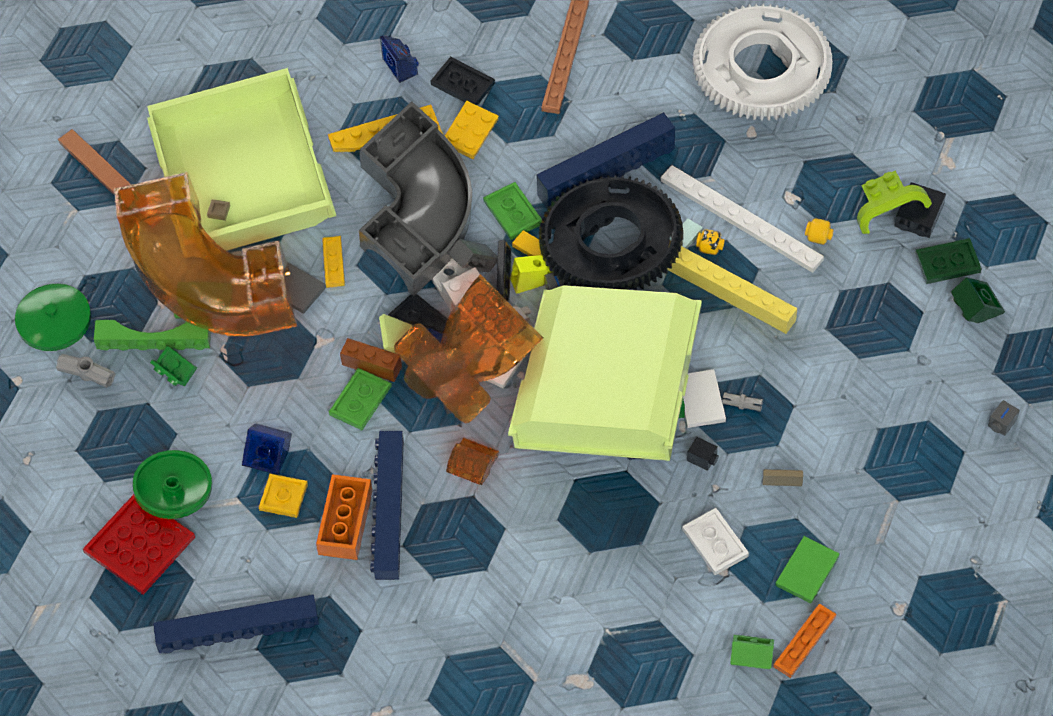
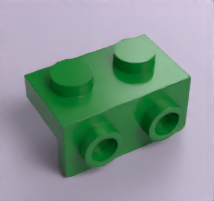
M170 346L165 348L157 361L151 360L150 362L155 366L154 371L162 376L165 374L168 377L167 381L175 386L178 384L186 386L198 368Z

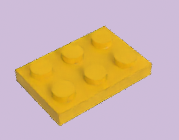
M466 101L445 134V137L451 142L458 153L474 160L498 121L499 116Z

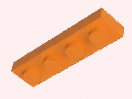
M818 604L776 660L774 668L791 678L834 621L836 614L823 605Z

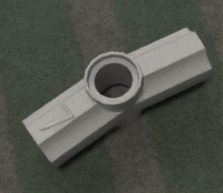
M62 354L57 360V371L80 376L84 381L91 380L106 388L114 382L115 372L94 363L89 357L77 358Z

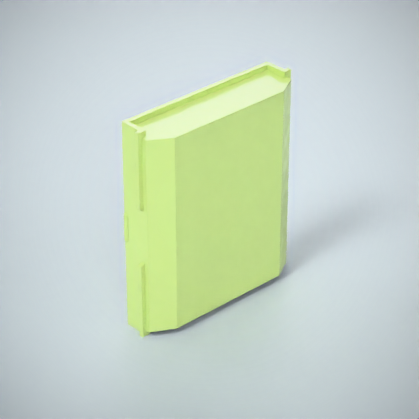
M288 68L147 106L150 115L147 120L160 168L163 170L166 184L170 188L173 199L171 208L185 258L192 255L209 256L310 228L327 218L336 216L321 164L317 163L312 148L313 142L308 129L309 125L295 80L290 77ZM212 199L230 202L231 206L226 221L207 217Z
M560 286L551 290H544L531 339L533 346L525 378L520 383L508 436L513 437L515 448L670 461L682 399L685 396L689 377L688 369L702 300H692L677 293L578 286Z

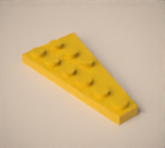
M432 105L420 107L425 114L438 124V130L442 133ZM396 115L328 134L333 152H355L360 150Z

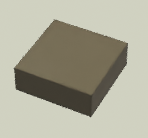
M212 199L207 217L226 221L231 206L230 202Z

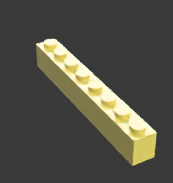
M682 246L679 258H676V263H672V269L667 268L668 271L787 334L796 321V307Z

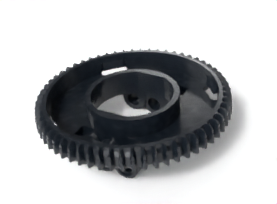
M609 175L607 178L600 176V179L597 180L593 177V181L586 179V183L579 182V186L573 184L572 190L567 188V193L561 192V197L556 196V202L552 201L551 206H548L547 211L544 212L539 229L541 255L546 266H549V271H553V276L558 275V280H563L564 285L569 283V286L576 285L578 287L637 290V287H640L643 290L644 284L651 286V280L656 283L657 277L663 278L662 272L667 274V268L672 269V263H676V258H679V252H681V246H683V223L675 203H672V199L668 198L666 193L663 194L662 189L658 190L657 186L652 187L650 182L645 184L644 180L639 182L638 178L631 180V176L628 179H625L623 175L621 178H617L616 175L614 178H610ZM608 187L624 190L629 188V192L626 194L610 193ZM615 217L631 221L640 230V236L636 242L615 254H603L593 251L583 242L585 237L587 238L597 233L600 227L611 224ZM552 229H555L553 242L549 243L548 239H551Z

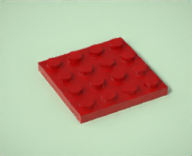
M133 494L83 548V552L144 595L195 539V534L174 519L159 518L147 513L139 506Z

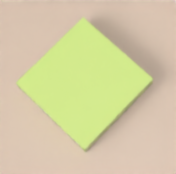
M385 314L381 315L379 320L384 349L409 359L417 357L412 325Z

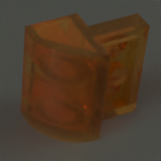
M463 438L459 444L456 443L448 460L446 472L483 485L490 474L492 465L498 458L499 451Z

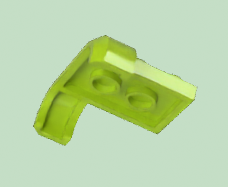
M896 170L887 172L883 176L871 179L861 185L869 202L859 210L857 222L862 234H869V222L875 216L913 200L923 202L926 208H929L932 202L922 187L917 185L904 187Z

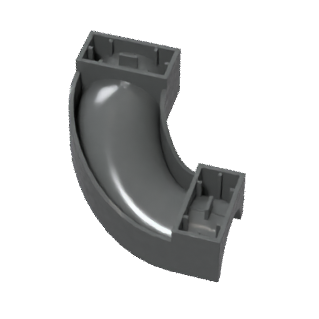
M410 102L360 149V167L395 200L389 207L385 205L359 229L360 248L365 252L368 249L375 251L398 272L405 282L408 292L414 296L452 259L448 253L455 242L459 239L464 240L471 219L472 187L468 170L455 147L438 130V124L417 105Z

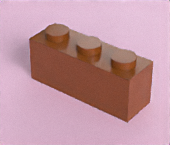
M347 338L340 352L343 366L355 370L360 368L389 381L395 382L402 368L401 356L399 354Z

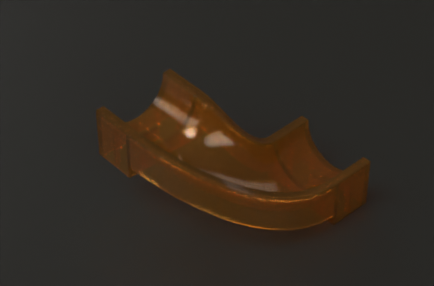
M188 172L114 189L116 216L133 264L151 293L174 314L199 328L227 336L246 337L297 326L286 275L290 274V270L279 240L243 248V256L233 255L221 248L202 227L199 199Z

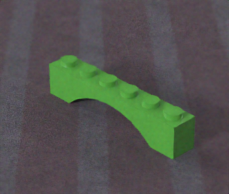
M190 319L174 329L154 333L131 330L115 320H95L94 343L96 349L104 351L109 349L165 350L167 346L177 350H203L204 348H210L211 325L209 319Z

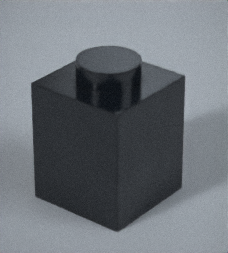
M696 437L687 451V461L708 471L711 465L714 466L718 461V446Z

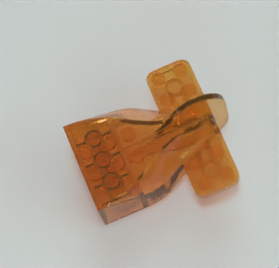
M480 274L448 317L441 343L422 324H415L395 343L394 351L408 365L404 380L412 390L426 399L438 397L461 422L469 423L491 400L489 393L479 383L499 377L510 371L544 337Z

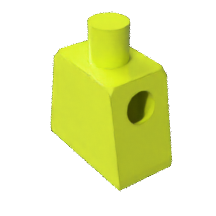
M541 255L514 258L510 281L515 293L518 294L545 285L544 275L553 271H549V266H546Z

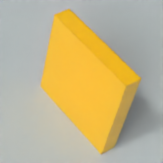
M269 474L259 505V511L297 518L308 482Z

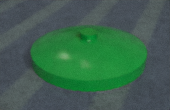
M59 283L43 285L29 292L21 300L15 313V325L21 339L29 346L42 351H57L72 346L84 336L91 322L90 306L83 293L72 286Z
M180 450L163 451L148 457L139 465L133 477V493L139 506L147 513L164 519L183 518L197 512L208 501L212 491V477L205 462L194 454Z

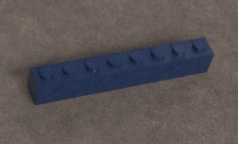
M379 431V438H375V450H378V455H375L374 463L375 467H378V472L374 473V484H377V490H373V501L376 502V507H373L372 516L373 519H376V524L372 525V537H375V543H371V555H374V560L370 562V571L374 573L375 580H399L404 437L403 431Z
M313 594L153 623L158 652L167 654L174 650H190L196 646H211L214 643H229L241 638L251 639L258 635L269 636L275 632H291L298 628H312L315 625H319Z

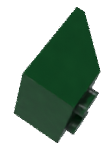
M966 277L950 291L954 297V302L961 308L963 317L969 322L981 323L1005 313L1004 308L987 282Z

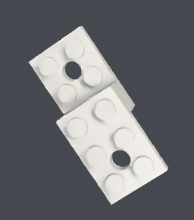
M452 258L431 279L450 311L457 310L469 332L503 316L502 309L475 267L472 269L462 268ZM452 269L454 273L452 275H446L444 273V270ZM474 304H480L483 308L479 311H476L472 308V306Z

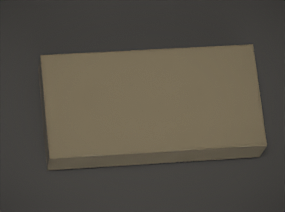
M763 470V485L802 486L803 484L802 470Z

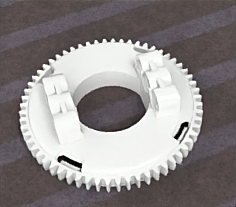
M756 3L754 7H751L749 4L747 8L742 5L741 9L735 7L734 11L729 9L728 14L723 12L722 17L717 16L716 20L713 19L711 24H707V28L703 29V33H700L693 53L694 75H696L698 86H701V91H705V96H709L710 101L714 100L715 105L720 103V109L726 107V112L733 110L732 115L739 113V117L746 114V119L751 115L753 120L757 116H760L761 120H763L764 116H767L768 120H770L771 116H774L775 120H777L778 115L784 118L785 113L791 116L792 111L798 114V108L803 111L804 105L810 107V102L815 103V98L819 99V95L823 94V90L826 89L827 84H829V78H831L833 62L831 47H829L826 36H823V31H819V26L815 27V22L810 23V18L804 19V14L799 16L798 11L793 13L791 8L785 10V6L781 9L778 4L776 7H772L771 4L765 6L763 3L762 6H758ZM762 15L777 19L782 18V21L779 23L764 21ZM768 44L774 54L779 58L781 57L782 62L788 69L782 75L772 79H755L747 76L734 59L741 50L748 46ZM706 51H709L707 55V61L705 64H703L702 60H704L705 53ZM818 68H821L819 78L816 79L818 75Z

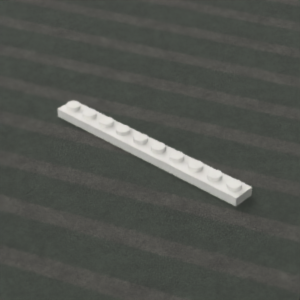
M673 165L661 177V182L810 272L813 273L823 262V255Z

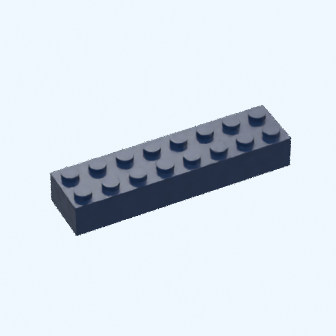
M663 112L536 174L537 196L547 209L548 206H551L552 201L556 202V196L561 197V192L567 193V188L572 190L573 184L579 186V182L586 183V179L593 181V177L596 180L600 179V176L607 178L608 175L610 178H614L615 175L622 177V175L624 176L633 169L636 170L664 154H669L675 149L674 125Z

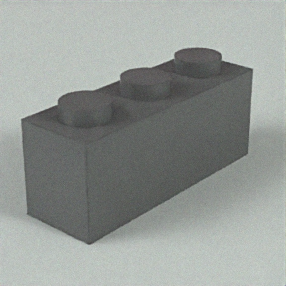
M461 239L455 242L448 253L465 269L475 267L477 271L489 273L498 262V256L486 244Z

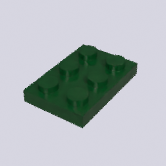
M970 238L916 249L915 252L926 284L981 273L982 270Z

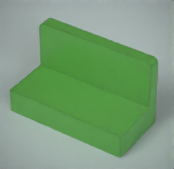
M734 635L730 664L771 669L774 639Z

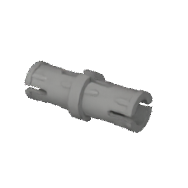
M727 392L723 395V398L731 399H723V405L736 406L742 410L744 408L759 412L762 410V406L755 404H763V399L746 397L744 394L739 396Z

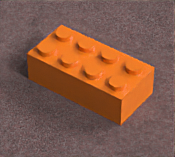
M332 474L316 542L318 555L358 560L373 492L371 479Z

